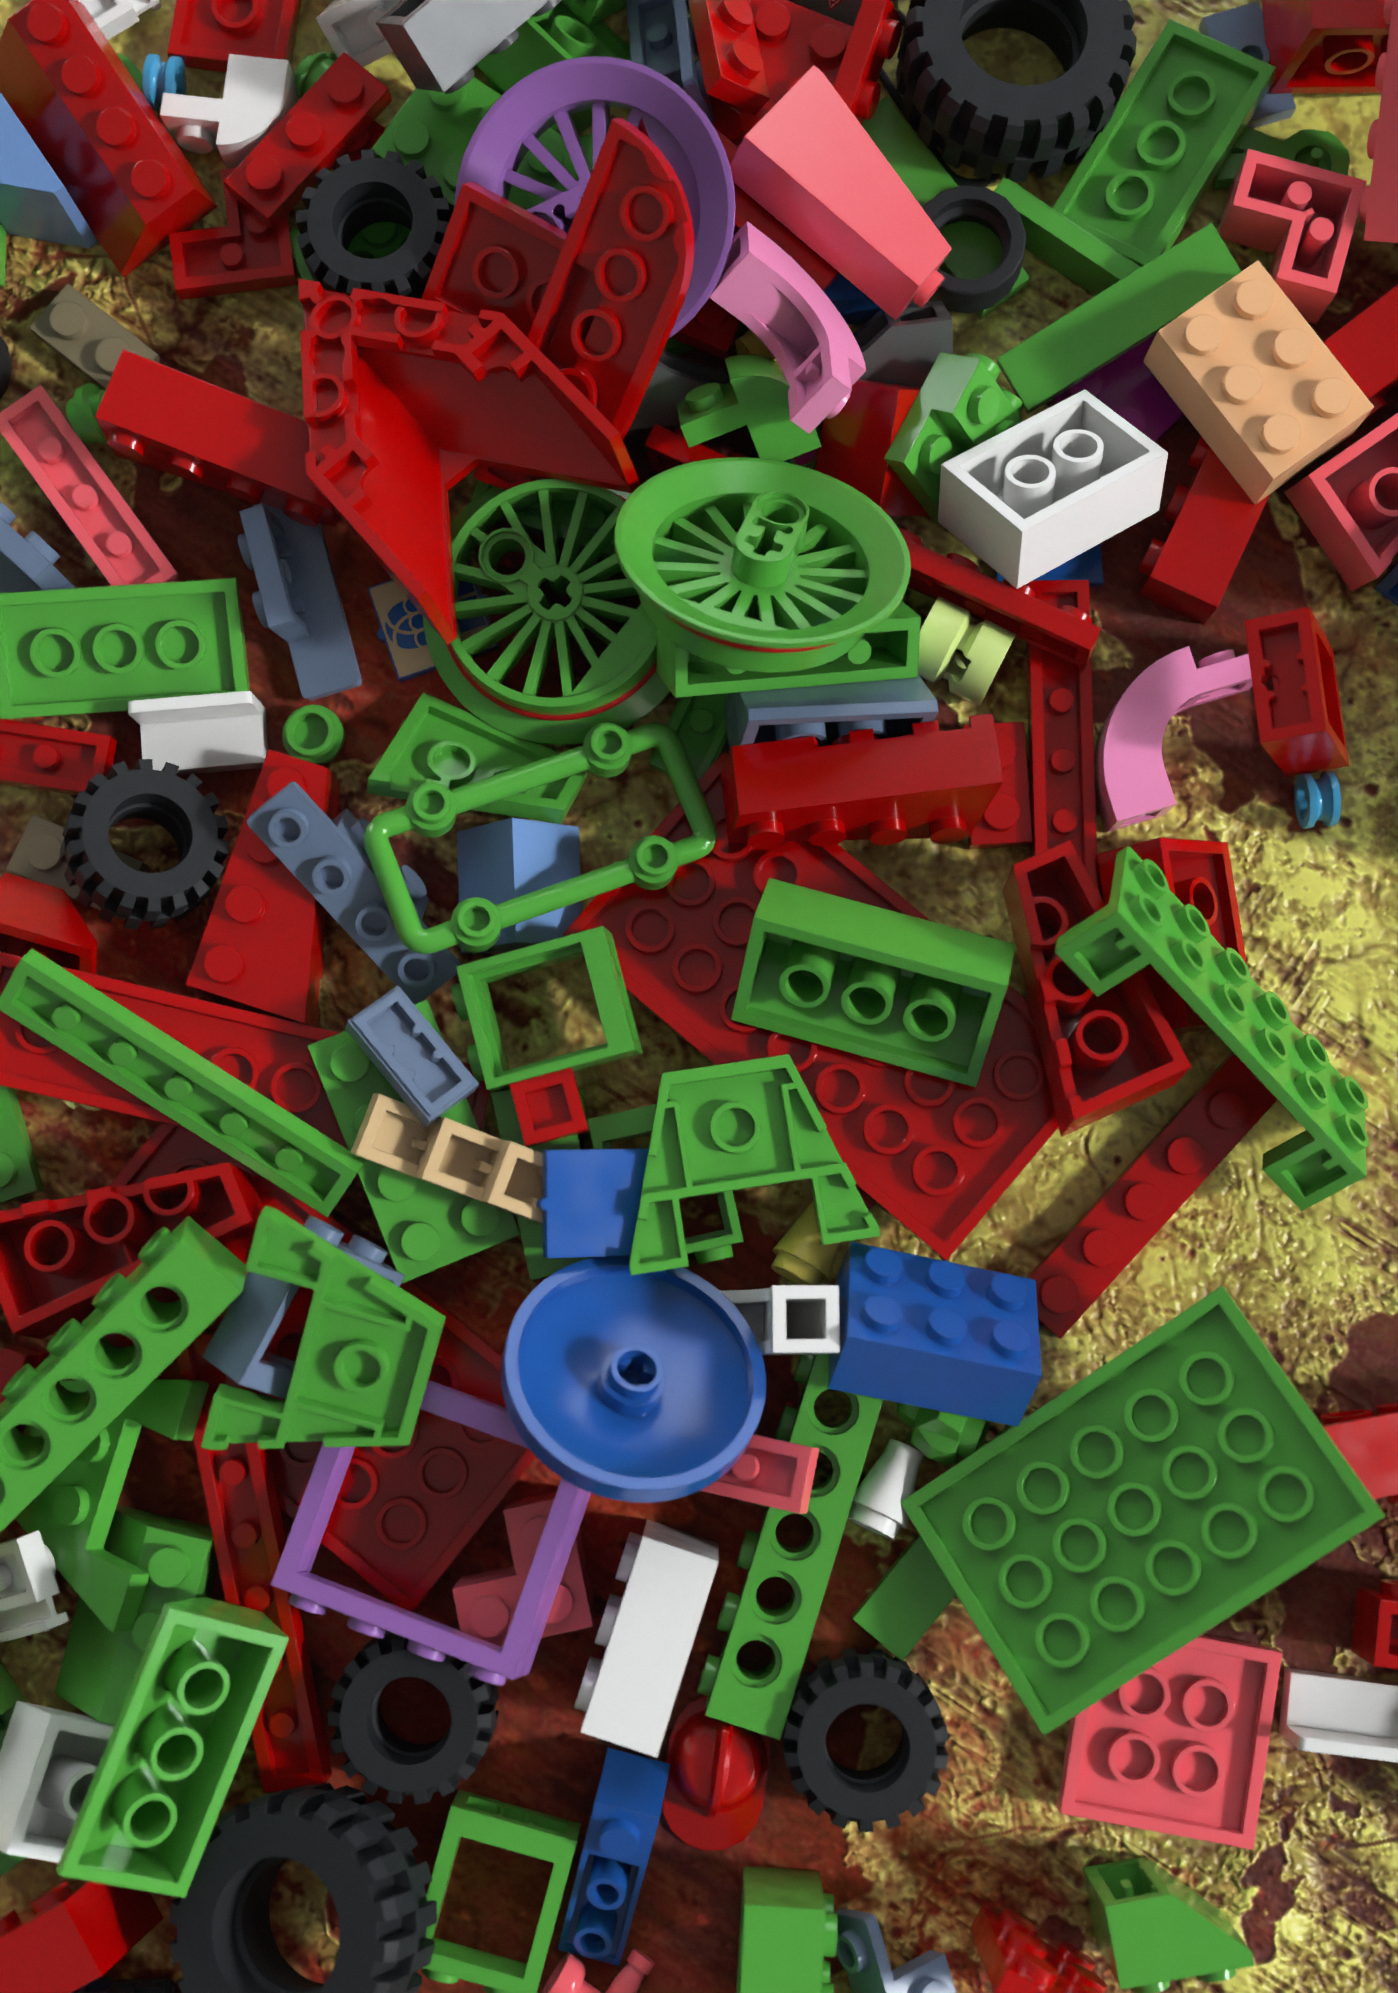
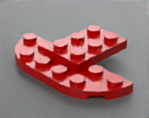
M617 118L611 121L568 233L475 182L463 183L421 299L445 303L449 311L479 315L481 309L504 313L620 432L622 439H624L634 421L682 308L692 276L694 231L688 201L680 180L669 161L650 138L626 120ZM483 465L476 467L473 475L474 478L486 484L507 490L527 482L553 479Z

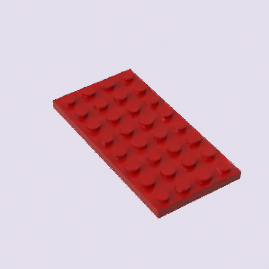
M724 751L698 780L715 821L718 834L716 845L711 852L699 860L677 867L671 882L661 889L646 890L640 888L635 883H631L597 895L562 935L564 937L604 926L609 930L614 939L627 993L712 1065L789 1054L827 1126L826 1130L843 1163L847 1164L856 1182L855 1186L941 1260L947 1261L1058 1129V1122L1029 1001L1008 984L976 1087L731 1020L753 919L769 878L920 919L931 920L838 844L820 847L810 844L809 841H783L773 847L756 848L750 846L747 842L728 843L721 773L728 757V753ZM680 802L650 836L664 837L673 843L693 835Z
M161 1123L109 1185L120 1187L145 1182L147 1178L229 1162L250 1174L263 1207L275 1208L302 1225L305 1224L308 1216L320 1219L342 1231L344 1235L341 1241L349 1244L354 1234L357 1235L332 1213L327 1218L187 1128ZM253 1240L230 1250L246 1265ZM385 1258L383 1262L395 1269L394 1264ZM413 1280L401 1283L399 1286L401 1289L446 1317L428 1380L506 1408L501 1386L503 1354ZM299 1286L266 1351L296 1361L314 1295L313 1289ZM155 1287L148 1290L154 1299L166 1303L164 1287ZM109 1333L104 1335L105 1340L115 1347L126 1348L134 1345L133 1341L124 1334ZM177 1357L154 1380H182ZM257 1390L258 1394L286 1401V1399ZM420 1409L408 1446L355 1447L321 1543L393 1604L413 1612L534 1461L536 1456L529 1448ZM323 1441L286 1442L284 1448L268 1449L280 1509L293 1520H295Z

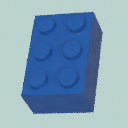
M850 1242L835 1285H839L840 1353L829 1354L828 1389L1018 1427L1042 1376L1036 1280Z

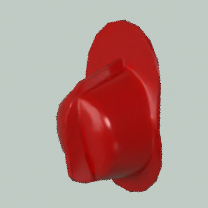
M704 1695L690 1702L675 1720L669 1738L666 1763L670 1764L662 1810L671 1831L685 1844L703 1851L725 1850L742 1842L758 1822L764 1802L770 1761V1737L705 1716L707 1696Z

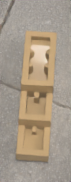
M373 1093L350 1154L543 1225V1210L537 1207V1200L543 1197V1153L512 1141L502 1140L446 1117H439L425 1128L407 1104L379 1093Z

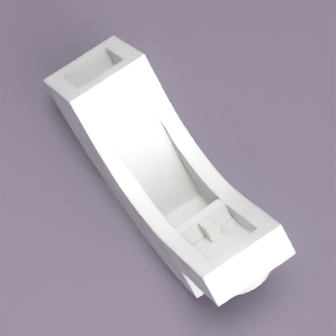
M772 1285L764 1289L720 1291L736 1306L746 1319L755 1335L762 1356L840 1353L839 1285Z

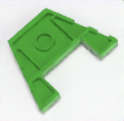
M789 1054L662 1073L629 1260L630 1276L689 1266L679 1199L807 1179L810 1181L820 1246L880 1236L879 1226L873 1214L869 1213L855 1186L856 1182L847 1164L843 1163L826 1130L827 1126Z
M265 1206L258 1218L245 1271L314 1290L286 1401L220 1383L213 1397L201 1448L226 1450L229 1443H258L259 1449L284 1448L286 1442L324 1441V1447L408 1446L414 1432L446 1317L282 1212Z
M78 1380L59 1381L65 1389L72 1392L88 1390ZM153 1380L15 1517L27 1534L40 1531L43 1543L50 1549L54 1557L57 1570L103 1625L112 1632L133 1630L150 1573L104 1549L141 1427L143 1425L173 1440L192 1441L209 1388V1383L198 1380ZM28 1424L24 1431L26 1436L35 1437L42 1435L36 1427Z

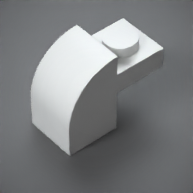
M229 54L223 99L163 93L160 117L178 146L199 154L210 153L213 149L219 150L226 168H235L298 102L297 86L295 85L294 74L289 60Z

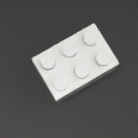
M1084 389L942 463L938 522L1018 589L1158 512L1168 452Z
M648 1519L642 1535L633 1532L629 1533L615 1577L617 1580L626 1582V1587L622 1597L613 1594L609 1595L595 1640V1644L606 1647L602 1660L590 1656L574 1706L575 1709L586 1712L581 1733L656 1758L658 1757L719 1563V1543Z

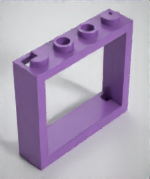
M428 1380L420 1409L528 1448L516 1431L507 1408ZM323 1441L271 1585L290 1592L289 1604L299 1609L324 1615L327 1608H331L349 1615L347 1626L360 1633L384 1638L386 1631L405 1637L409 1639L406 1649L421 1657L443 1662L446 1654L466 1661L470 1663L467 1673L482 1681L495 1685H504L506 1678L514 1680L528 1675L591 1493L561 1478L502 1648L310 1573L355 1447H324Z

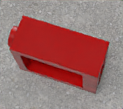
M1310 607L1244 620L1260 744L1287 778L1298 776L1300 773L1310 774L1349 766L1333 648ZM1269 678L1273 679L1274 690H1268L1265 686Z

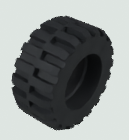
M911 0L897 58L899 61L896 70L897 90L903 95L901 107L907 121L912 125L920 122L917 136L928 149L932 150L938 146L944 151L942 156L944 162L956 169L960 167L961 163L975 169L973 174L975 177L990 180L992 173L1003 174L1006 179L1008 178L1013 182H1025L1030 172H1036L1037 178H1045L1059 173L1063 161L1066 165H1074L1086 155L1099 132L1102 133L1111 120L1131 73L1130 66L1136 54L1137 37L1132 31L1135 19L1131 4L1127 0ZM994 28H1011L1024 31L1043 41L1055 53L1063 67L1064 74L1052 81L1038 85L1007 83L996 79L982 70L970 57L963 41L976 33Z
M330 1783L305 1785L254 1798L252 1802L237 1805L221 1815L219 1824L213 1827L186 1897L173 1899L171 1904L169 1923L177 1925V1939L170 1942L172 1964L180 1962L184 1980L178 1983L181 1992L417 1993L422 1985V1976L416 1971L430 1965L435 1946L434 1940L426 1937L427 1927L437 1923V1904L435 1900L427 1901L424 1884L433 1880L427 1861L418 1864L411 1851L418 1845V1842L408 1827L396 1830L391 1824L395 1817L394 1812L380 1800L365 1804L367 1797L363 1791L349 1786L334 1789ZM287 1859H292L305 1865L321 1879L331 1894L337 1910L340 1927L339 1950L334 1968L325 1984L309 1980L296 1972L280 1953L272 1934L269 1917L270 1896L276 1876Z

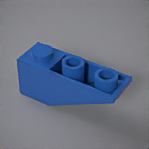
M611 1748L607 1749L557 1950L620 1966L660 1819L670 1764Z

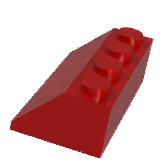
M31 0L8 18L0 39V92L66 188L119 273L126 277L170 243L169 233L187 231L216 209L218 205L86 7L79 0Z

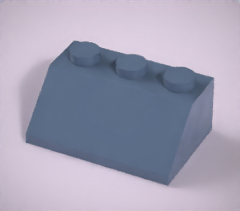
M919 675L916 678L727 693L724 702L729 751L731 746L814 736L818 740L819 747L829 746L835 739L848 735V731L872 728L874 736L878 739L900 737L912 733V723L934 721L939 712L937 699Z

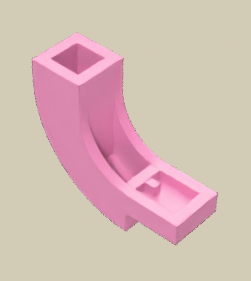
M747 221L733 236L725 268L709 298L744 323L773 354L790 386L788 389L790 421L810 434L825 417L831 419L843 409L849 399L852 390L851 386L866 372L865 361L849 326L824 291L791 256Z
M1187 646L1153 663L1127 688L1106 718L1099 734L1094 754L1095 798L1106 833L1164 816L1177 804L1162 757V741L1166 726L1174 715L1185 709L1249 690L1253 685L1248 654L1235 657L1233 650L1217 652L1198 661L1199 668L1197 669L1191 650Z

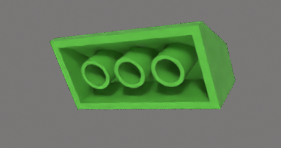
M769 878L753 919L731 1020L976 1087L1008 987L1016 944Z
M207 1597L164 1604L56 1868L59 1876L181 1898L186 1897L289 1640V1637L262 1611Z

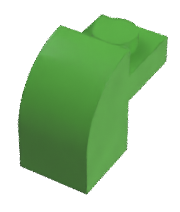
M741 354L725 358L730 379L729 383L721 386L715 382L703 384L691 390L685 396V400L676 403L680 427L689 448L746 425L758 456L761 459L784 462L822 447L816 428L808 434L790 421L788 389L790 386L778 362L765 356Z

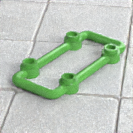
M602 723L589 730L582 746L452 790L443 784L435 782L422 783L415 787L408 795L405 806L384 812L373 818L365 829L363 840L367 856L399 938L413 952L429 954L455 945L468 952L478 953L486 951L498 941L501 929L631 883H635L640 888L646 890L661 889L671 882L677 867L708 855L716 845L718 834L715 821L686 750L675 730L665 724L649 723L626 731L619 725ZM654 747L659 749L693 832L692 836L673 843L664 837L656 835L645 836L636 841L627 859L496 905L480 897L467 898L460 902L453 910L450 921L423 929L389 842L390 837L410 830L428 838L439 837L446 834L453 827L457 814L586 770L603 778L615 777L627 768L631 755Z

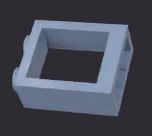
M308 1216L305 1224L302 1225L398 1287L402 1283L405 1275L383 1262L388 1252L382 1247L355 1234L352 1236L349 1244L341 1241L344 1235L342 1231L312 1216ZM248 1271L245 1277L243 1292L229 1306L203 1357L238 1384L286 1399L296 1361L266 1351V1348L300 1285Z

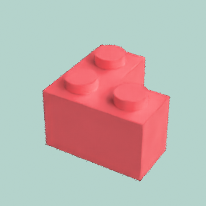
M1248 149L1231 183L1218 233L1222 240L1273 253L1268 273L1305 320L1317 324L1337 293L1359 212L1361 196L1367 181Z
M557 1491L512 1500L504 1508L503 1512L514 1566L463 1576L458 1580L452 1591L461 1632L500 1647L504 1645ZM580 1527L541 1638L590 1628L594 1625L597 1610Z

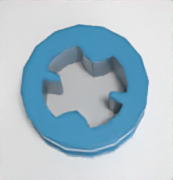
M149 53L143 67L142 87L144 96L154 110L159 111L161 108L163 93L186 95V71L181 57L170 56L167 62H163L158 54Z
M1323 771L1318 779H1313L1309 773H1300L1297 776L1294 790L1295 811L1298 822L1303 829L1314 827L1316 821H1322L1326 827L1338 824L1341 813V793L1339 782L1334 772Z

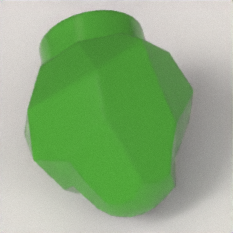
M903 1403L897 1404L898 1417L910 1427V1442L929 1459L949 1466L956 1463L959 1456L967 1458L983 1447L991 1421Z

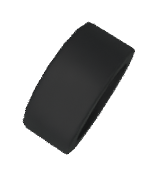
M962 185L941 191L923 206V210L939 230L947 224L958 221L977 222L991 229L1000 239L1003 248L1002 258L994 272L974 280L955 278L938 268L937 271L945 279L928 301L942 300L948 312L971 314L992 308L1010 293L1020 275L1026 244V232L1021 216L1006 197L986 187Z

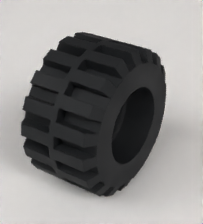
M374 149L361 150L362 159L351 162L348 154L337 158L336 162L339 168L333 172L323 167L315 175L318 188L306 187L301 197L306 210H297L296 225L300 232V235L297 236L299 247L313 281L320 282L325 290L350 295L353 288L421 299L451 218L447 198L443 196L439 182L433 175L427 178L424 166L414 159L404 166L401 153L389 150L385 159L377 158ZM394 222L411 230L405 243L388 256L367 259L348 252L349 245L356 234L371 224Z
M138 759L133 770L128 769L125 761L112 765L106 777L99 772L90 779L84 792L80 791L73 803L62 834L64 839L60 847L61 862H67L64 876L69 887L78 885L80 888L77 899L86 908L94 902L102 908L98 917L109 923L114 915L125 918L124 928L138 929L142 921H149L151 929L164 927L170 918H174L178 922L188 916L194 906L198 907L202 903L224 868L222 863L228 856L230 841L223 840L224 835L229 829L226 815L216 817L215 811L220 802L214 793L211 792L203 797L198 791L203 781L193 773L187 781L176 776L179 769L177 765L166 762L162 771L153 770L152 759ZM131 818H142L158 823L171 834L177 844L179 851L178 865L160 873H145L129 867L118 858L111 847L108 836L110 827L120 821Z
M386 1631L384 1638L374 1637L361 1649L344 1669V1674L337 1681L331 1695L332 1698H335V1702L328 1711V1726H335L336 1730L330 1743L334 1755L344 1752L347 1760L341 1768L351 1779L358 1772L366 1779L361 1788L365 1792L374 1796L379 1787L389 1791L387 1802L401 1804L405 1795H414L415 1804L426 1803L430 1801L433 1793L440 1791L442 1797L454 1791L462 1778L467 1780L477 1768L497 1724L499 1711L496 1710V1703L499 1698L498 1685L469 1675L467 1670L470 1663L446 1654L443 1662L416 1655L406 1649L409 1639ZM402 1677H416L435 1685L445 1696L451 1711V1726L446 1735L437 1741L427 1744L410 1743L397 1737L388 1728L381 1714L380 1696L384 1687L390 1681Z
M855 1648L841 1650L843 1657L831 1661L829 1655H826L816 1661L818 1668L813 1673L809 1674L805 1671L798 1679V1689L793 1696L782 1732L786 1766L790 1770L791 1781L797 1793H804L807 1798L808 1807L818 1816L823 1810L830 1815L831 1824L845 1829L849 1820L857 1822L859 1832H873V1822L885 1820L887 1829H891L901 1825L899 1814L909 1810L912 1816L915 1817L925 1808L922 1797L927 1792L935 1796L941 1785L938 1773L940 1769H947L949 1757L945 1748V1741H949L947 1727L942 1718L941 1710L927 1683L918 1672L915 1674L910 1670L907 1662L901 1661L897 1656L893 1660L886 1658L882 1650L868 1648V1654H857ZM860 1704L878 1705L891 1711L899 1720L902 1729L899 1746L892 1757L884 1764L869 1770H854L837 1763L829 1755L825 1742L826 1733L833 1720L844 1710Z

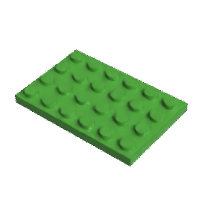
M1223 1286L1020 1421L1018 1427H1011L900 1502L1043 1736L1386 1517Z

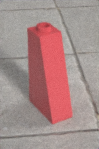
M813 65L744 136L730 164L733 182L896 321L912 301L922 308L945 279L937 270L952 248L824 73Z

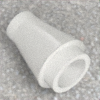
M889 1439L884 1452L856 1489L852 1502L853 1507L848 1519L868 1531L894 1541L900 1527L907 1528L909 1516L900 1502L914 1493L919 1466L924 1454L909 1445Z

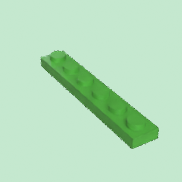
M31 949L20 959L0 996V1011L327 1218L365 1162L362 1158L350 1154L351 1151L34 949Z

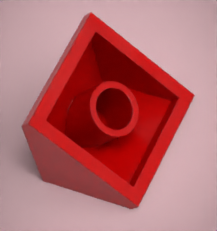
M858 379L851 386L852 390L849 399L843 409L831 419L825 417L821 422L819 440L822 447L817 448L814 470L836 478L855 488L880 506L888 516H929L884 459L921 388Z

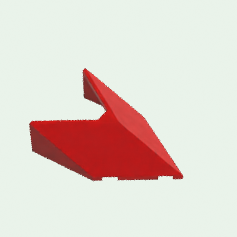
M298 278L299 300L303 305L304 330L300 331L304 419L308 424L309 452L305 453L306 475L447 645L457 638L448 490L479 465L627 493H633L641 485L620 432L504 313L481 309L479 315L449 311L446 304L442 302L353 288L350 295L325 290L321 283L317 281Z

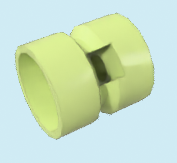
M939 596L920 629L918 675L931 683H935L942 678L948 680L949 692L980 707L1016 634L987 619L975 625L970 621V612ZM957 650H961L963 654L958 653Z

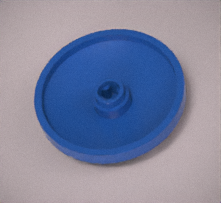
M630 1256L594 1257L570 1264L550 1275L532 1290L515 1314L508 1332L502 1355L501 1386L508 1414L519 1436L531 1452L552 1472L582 1490L609 1499L634 1503L669 1501L700 1491L717 1481L732 1468L746 1450L764 1409L766 1396L765 1366L758 1342L746 1319L736 1306L716 1287L683 1267L630 1276Z

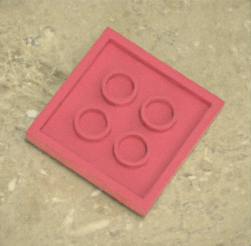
M1202 1634L1070 1719L1056 1806L1060 1814L1253 1850L1282 1652L1274 1647Z

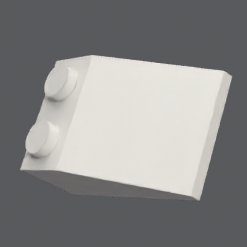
M22 1701L16 1702L0 1750L1 1852L59 1863L115 1725L98 1722L92 1717Z

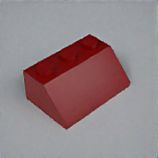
M1159 837L1129 845L1143 861L1149 859L1161 869L1172 893L1184 906L1186 904L1195 906L1205 918L1210 934L1224 949H1234L1247 965L1228 842ZM1125 847L1097 854L1100 872L1098 888L1105 906L1109 904L1117 853ZM1151 964L1140 970L1174 1034L1211 1030Z

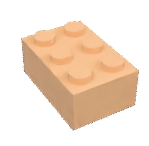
M1259 260L1157 332L1143 361L1254 504L1260 502L1352 436L1374 408L1373 404Z

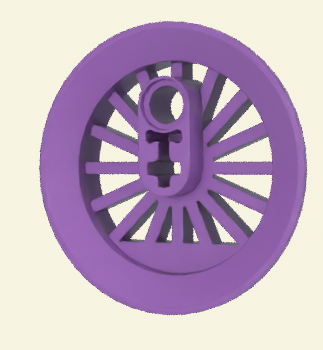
M588 56L567 59L536 70L508 89L491 106L480 121L462 159L457 178L455 204L463 183L475 182L508 201L511 187L514 185L547 199L526 211L568 233L592 173V167L571 115L592 108L594 167L610 126V107L631 109L627 122L638 128L641 132H643L645 127L650 140L669 161L680 180L692 216L694 231L693 271L684 303L669 338L691 321L707 302L721 277L731 249L735 227V189L731 167L717 131L704 111L681 87L664 75L644 65L613 57ZM555 123L558 125L579 180L538 139ZM528 150L557 178L567 191H559L517 173L518 167Z

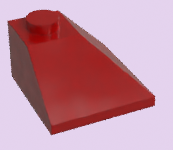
M4 873L0 878V952L23 957L31 949H34L59 966L96 975L97 941L65 890Z

